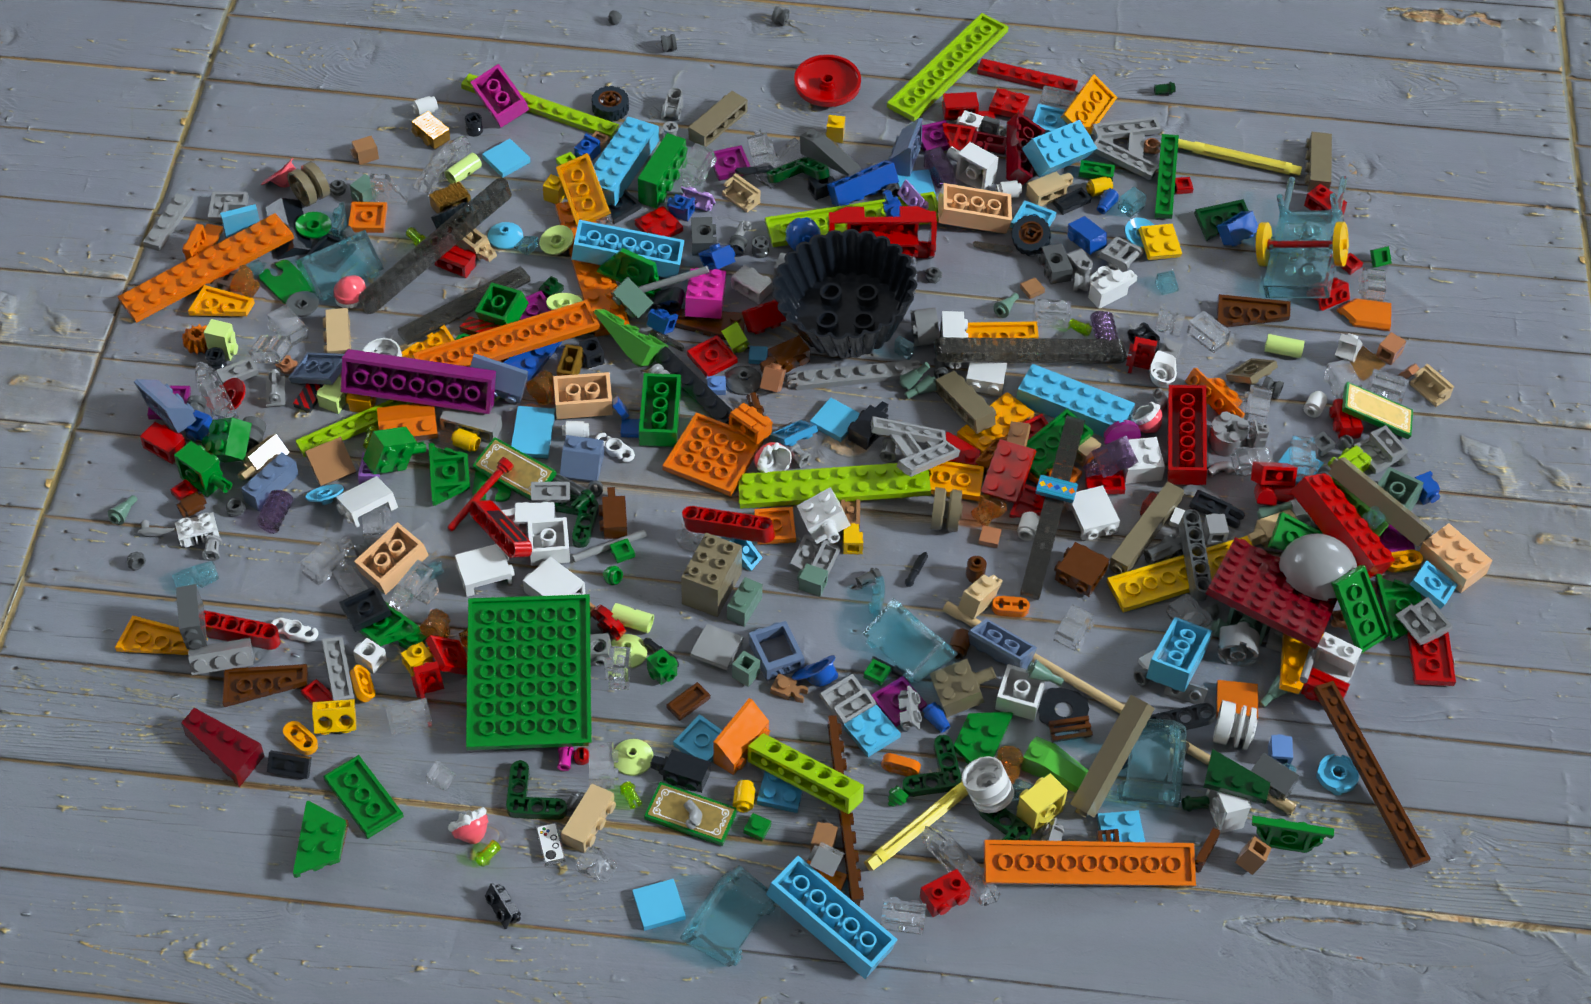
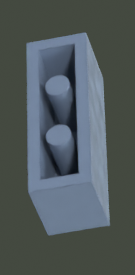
M281 452L241 488L245 503L260 511L299 476L296 461Z

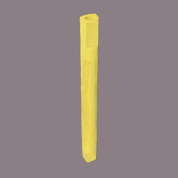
M1182 139L1178 141V148L1192 151V153L1288 175L1300 176L1302 167L1292 165L1289 162L1197 141L1191 142Z
M961 781L865 860L864 864L868 870L873 871L878 866L884 864L965 798L968 792L963 782Z

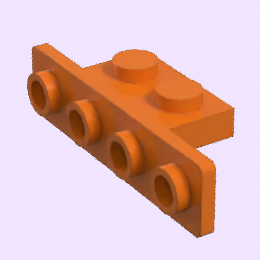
M196 224L190 232L189 239L183 245L182 251L186 260L216 245L224 230L223 226L206 224L204 228L202 224Z
M1198 368L1192 369L1185 382L1188 385H1206L1207 404L1219 415L1222 412H1229L1241 418L1244 417V412L1238 408L1243 401L1238 397L1237 392L1231 390L1226 385L1223 379H1208Z

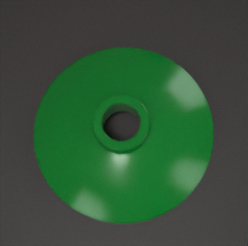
M321 212L305 213L296 221L297 232L306 238L322 237L332 227L331 219Z

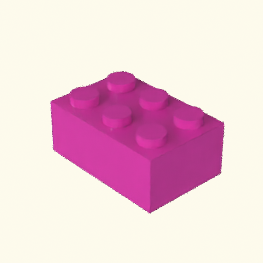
M499 64L470 82L475 93L501 128L529 110L525 99Z
M719 269L709 270L707 274L688 280L685 316L722 318L726 291V271Z

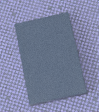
M307 352L288 379L291 383L333 385L342 372V357L344 354Z

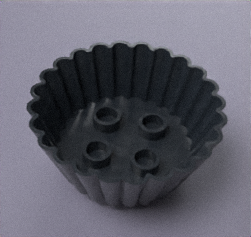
M847 229L843 233L838 230H832L825 236L814 235L809 242L799 243L796 246V251H791L785 255V263L778 265L776 270L778 276L773 279V285L776 288L773 292V297L778 303V310L810 347H814L819 353H826L830 357L857 358L863 354H871L874 349L882 348L884 343L892 338L914 300V292L918 285L914 279L917 271L913 266H910L911 257L907 254H902V247L898 244H890L889 238L885 236L876 237L871 231L859 233L855 229Z

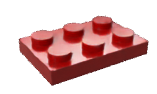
M999 439L980 492L1018 504L1036 450Z
M1408 632L1414 684L1454 686L1456 678L1449 632L1422 645H1419Z

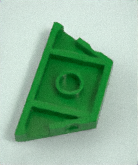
M624 248L620 249L597 269L598 273L620 283L628 277L638 288L659 281L656 262ZM661 288L645 292V294L654 297L655 292L661 291Z
M429 443L432 505L436 506L470 489L469 463L467 453L456 452L447 447L440 449L435 447V444Z
M1376 574L1375 582L1391 641H1395L1408 634L1407 629L1396 618L1395 614L1411 604L1415 606L1422 601V597L1411 585L1404 584L1396 579L1392 582L1383 579V575Z
M387 602L386 604L392 615L358 631L380 647L421 632L417 624Z
M969 713L954 743L955 752L962 756L967 764L980 757H995L1013 718V713Z
M306 801L293 870L294 878L301 877V873L309 870L317 871L324 866L339 863L341 859L347 825L346 820L311 801Z
M1252 816V826H1256L1257 835L1261 838L1262 842L1271 848L1307 853L1314 847L1323 844L1324 838L1332 839L1334 837V828L1310 825L1305 822H1291L1282 818L1273 819Z

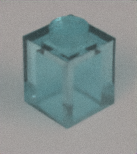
M1132 187L1120 196L1118 209L1131 218L1145 207L1147 196L1137 188Z

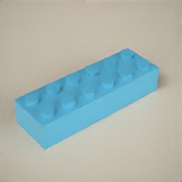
M627 117L593 167L608 205L613 204L616 206L619 198L623 196L624 190H627L658 144L659 126Z
M579 220L571 260L602 265L620 249L624 248L656 262L658 276L669 278L679 273L684 240Z
M1032 364L1018 388L1016 397L1028 408L1056 418L1064 410L1068 409L1092 429L1094 434L1104 437V432L1113 423L1130 420L1135 406L1134 402Z
M799 856L771 882L766 893L770 899L864 979L892 951L898 940Z

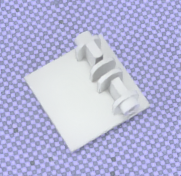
M213 512L201 513L196 517L182 518L175 522L181 547L185 546L186 548L195 545L193 537H195L198 545L197 536L201 535L203 543V534L205 536L216 535L220 537Z

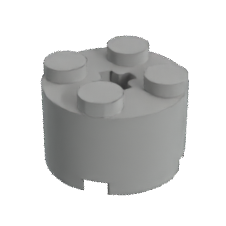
M936 308L911 310V321H915L911 323L912 333L917 335L913 336L915 347L940 343Z
M1222 412L1221 415L1217 416L1212 422L1208 436V443H1210L1212 451L1225 457H1230L1231 454H1240L1244 450L1249 433L1248 421L1229 412Z
M1246 622L1221 627L1218 646L1219 659L1229 665L1230 662H1236L1237 666L1240 667L1254 664L1259 655V633L1249 627L1250 625Z

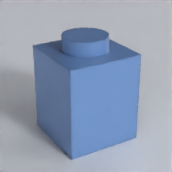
M1282 734L1271 735L1268 743V756L1287 768H1290L1293 760L1292 736Z

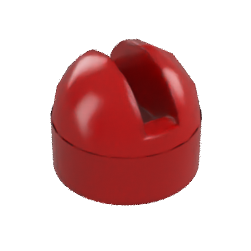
M578 747L574 751L573 756L576 764L585 765L590 761V752L587 748Z

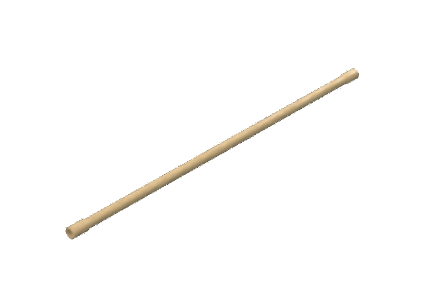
M949 601L943 607V612L972 628L982 622L976 618L969 617L958 610V606ZM1034 654L1031 662H1035L1037 659L1052 674L1063 678L1064 682L1117 713H1121L1125 706L1124 704L1042 656ZM1146 724L1144 728L1149 731L1151 726ZM1173 733L1158 736L1204 764H1209L1210 755L1179 736ZM1268 793L1267 800L1292 815L1297 804L1287 798L1285 801L1281 798L1276 799Z

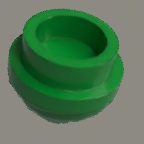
M609 566L603 571V577L607 584L615 585L622 581L623 572L617 566Z
M896 785L889 790L888 805L892 807L902 806L907 802L906 799L909 795Z

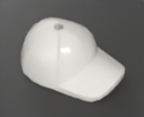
M1161 351L1156 352L1149 372L1150 379L1154 385L1163 387L1175 380L1177 375L1176 358L1173 355Z

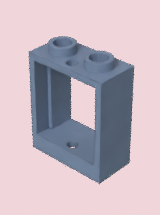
M786 621L776 622L771 626L762 629L758 628L749 633V646L754 656L760 660V668L766 681L776 679L778 674L787 675L804 668V656ZM784 635L793 655L768 662L759 643Z

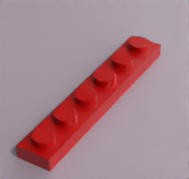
M983 58L977 69V74L1070 96H1074L1078 80Z

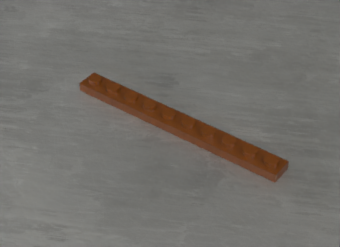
M1334 681L1316 686L1314 688L1316 696L1410 869L1428 863L1431 860L1429 854Z
M831 715L828 716L827 727L832 766L834 770L844 774V771L847 770L846 758H842L841 754L844 753V742L839 739V735H842L841 723H837V716ZM838 809L849 898L860 907V901L864 900L863 887L859 888L858 881H861V870L856 868V863L859 862L858 850H854L853 845L856 844V832L851 830V825H854L853 812L847 814Z

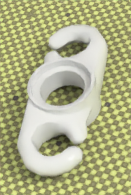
M1109 263L1106 266L1099 267L1089 277V285L1093 281L1104 277L1101 273L1108 275L1118 270V266Z
M599 433L596 435L595 439L606 437L607 434ZM607 436V441H604V451L609 456L622 459V454L628 453L630 456L623 458V462H630L634 459L633 449L624 444L620 439ZM618 445L620 448L617 450L610 449V446Z
M280 617L271 622L273 625L283 624V627L278 629V633L286 635L290 640L309 643L318 637V630L316 628L312 629V636H305V633L310 631L311 627L302 625L298 620ZM292 627L300 628L297 633L289 632V629Z

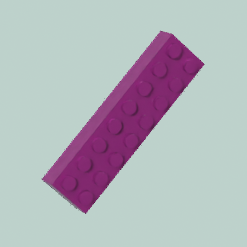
M347 349L342 357L341 392L485 414H490L494 405L496 371L352 349Z

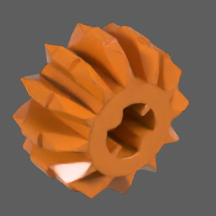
M200 324L196 327L192 325L191 329H185V333L182 334L183 346L190 354L193 352L197 355L199 352L205 354V351L208 350L204 336L207 325L203 327Z

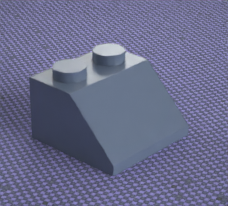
M566 435L562 450L560 475L569 480L582 482L598 480L605 454L604 440Z

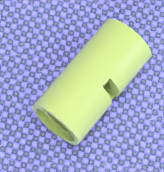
M470 153L447 169L444 174L450 184L457 183L458 181L461 182L481 168L482 163L476 154Z
M1268 334L1265 352L1301 359L1305 341Z
M615 603L611 611L613 613L612 617L615 620L619 619L625 627L649 633L652 628L654 614L638 609L634 610V608Z

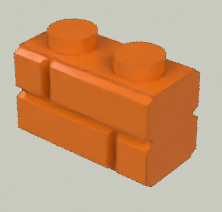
M742 403L729 414V425L757 445L772 433L773 422L771 419L757 412L753 406Z

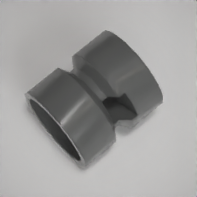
M254 416L243 418V421L252 423L247 452L263 441L266 430V423Z

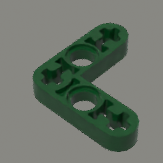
M810 157L799 158L766 173L769 183H777L800 173L815 179H825L830 176L827 165Z
M570 494V502H573L579 496ZM593 499V502H589L579 513L566 505L568 502H563V505H560L561 502H554L555 512L578 515L572 532V543L578 548L586 547L590 542L598 516V501ZM590 506H593V507H591V509H590V514H588V513H587V508H589ZM583 520H589L591 522L587 526H583L580 524ZM581 532H583L584 537L581 540H578L581 536Z
M939 735L934 740V753L939 772L911 775L904 778L902 790L909 797L949 792L961 782L957 757L952 739L949 736ZM940 743H944V745H946L945 753H943V747L942 745H940ZM949 759L953 762V765L944 766L942 761ZM951 772L953 781H955V783H951V781L949 780V773ZM928 780H935L937 785L929 787L926 782ZM908 784H912V786H914V789H911L910 786H908Z
M522 760L515 761L510 767L506 801L508 815L512 818L563 819L568 812L567 804L563 799L527 797L530 775L529 765ZM519 768L523 769V771L521 772V779L518 778L517 774ZM516 785L524 788L520 793H515L512 789ZM516 804L519 805L517 810H513ZM525 804H527L528 811H525ZM539 804L543 808L539 812H534L531 810V807ZM546 805H549V812H546ZM557 806L561 807L559 812H555Z
M1006 808L994 813L979 811V815L985 821L1006 835L1002 840H1016L1018 832L1021 833L1023 831L1026 832L1025 835L1022 834L1018 840H1030L1032 834L1031 827ZM1005 817L1008 818L1011 821V823L1009 825H1003L1000 823L999 820Z

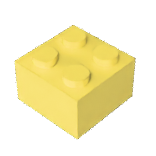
M1051 773L1045 778L1041 777L1032 788L1023 790L1019 795L1016 816L1031 827L1032 834H1034L1046 822H1050L1063 812L1068 790Z

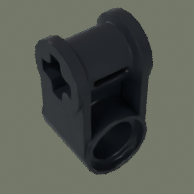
M1143 322L1139 327L1131 328L1127 331L1128 338L1133 344L1135 337L1157 341L1156 354L1159 349L1160 337L1147 323Z

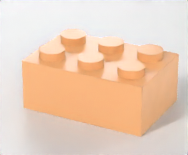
M609 372L553 376L557 419L613 415Z
M397 522L354 562L359 572L386 595L429 555L424 544Z
M1449 523L1426 539L1419 551L1423 556L1424 562L1426 560L1458 584L1456 590L1460 593L1486 575L1493 561Z

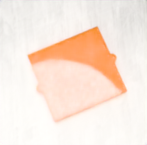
M1364 346L1359 350L1354 363L1348 360L1342 361V364L1351 370V373L1356 374L1363 381L1385 366V363L1375 353L1373 354Z

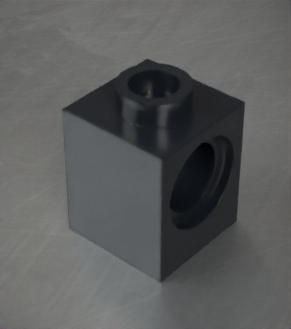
M810 176L808 177V191L815 200L829 196L827 184L834 182L835 179L833 176L825 179H815Z
M597 336L579 341L580 347L583 348V360L587 369L605 364L604 351Z

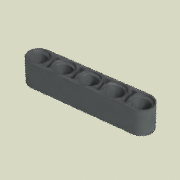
M1189 509L1184 512L1179 522V532L1190 595L1194 600L1202 602L1208 597L1205 593L1212 579L1201 518L1197 511Z

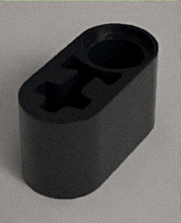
M672 287L655 292L650 309H664L669 313L679 311L685 296L684 290L679 287Z

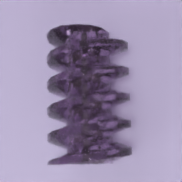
M1095 311L1092 313L1090 319L1097 347L1102 351L1111 349L1119 341L1113 314L1108 311Z
M273 490L269 493V497L266 499V503L257 517V523L260 528L273 534L279 531V527L282 525V521L285 519L291 503H293L292 495L283 490Z

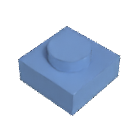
M707 376V386L716 395H726L725 376Z

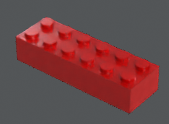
M1169 385L1168 482L1174 485H1206V385Z
M1326 473L1305 476L1290 491L1323 534L1332 536L1345 544L1352 552L1357 567L1365 565L1369 578L1375 577L1376 574L1382 575L1396 561L1391 551L1385 548L1379 536L1373 533L1367 521L1361 518L1355 506L1349 503L1345 498V494L1333 483V479Z

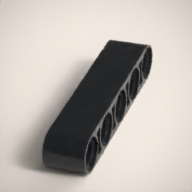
M1200 703L1152 714L1147 722L1151 729L1147 732L1142 731L1137 741L1210 725L1215 720V709L1209 703ZM1204 710L1212 713L1208 718H1203L1200 714ZM1183 715H1189L1191 720L1184 723L1180 718ZM1168 719L1171 721V725L1162 727L1160 722Z

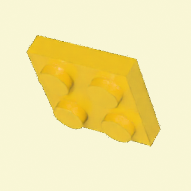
M1173 224L1141 226L1139 228V234L1148 260L1181 257L1182 251Z

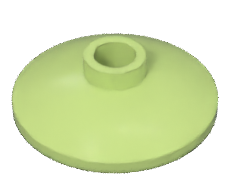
M556 225L547 229L542 234L539 244L542 251L546 254H561L572 245L574 235L569 227Z
M557 293L548 297L546 304L549 309L555 310L581 302L582 299L571 293Z
M624 634L618 641L614 639L611 641V663L616 667L632 669L645 661L647 647L643 644V640L640 637Z
M639 739L622 741L615 747L612 754L615 768L622 774L636 776L646 772L650 768V762L653 758L651 747Z

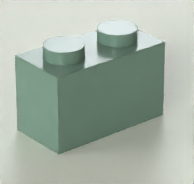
M628 277L610 293L613 296L612 300L620 306L622 304L626 308L625 313L630 318L635 317L638 319L653 304Z
M745 577L727 605V620L745 627L762 599L763 584Z

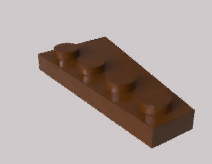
M1219 294L1217 328L1287 321L1290 319L1291 301Z
M685 309L673 312V314L678 315L675 324L676 328L691 332L697 330L707 336H711V334L718 335L722 340H726L721 331L737 322L744 333L745 322L742 312L722 311L721 319L685 316Z
M307 664L227 669L224 671L223 706L228 707L307 686Z

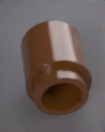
M195 492L181 499L180 503L176 504L184 518L186 516L191 517L206 509L204 505L207 502L202 493L198 495Z
M972 556L968 559L966 577L969 582L974 583L985 575L987 563L983 557Z
M961 628L954 631L948 646V654L951 657L963 659L967 655L970 647L968 630Z

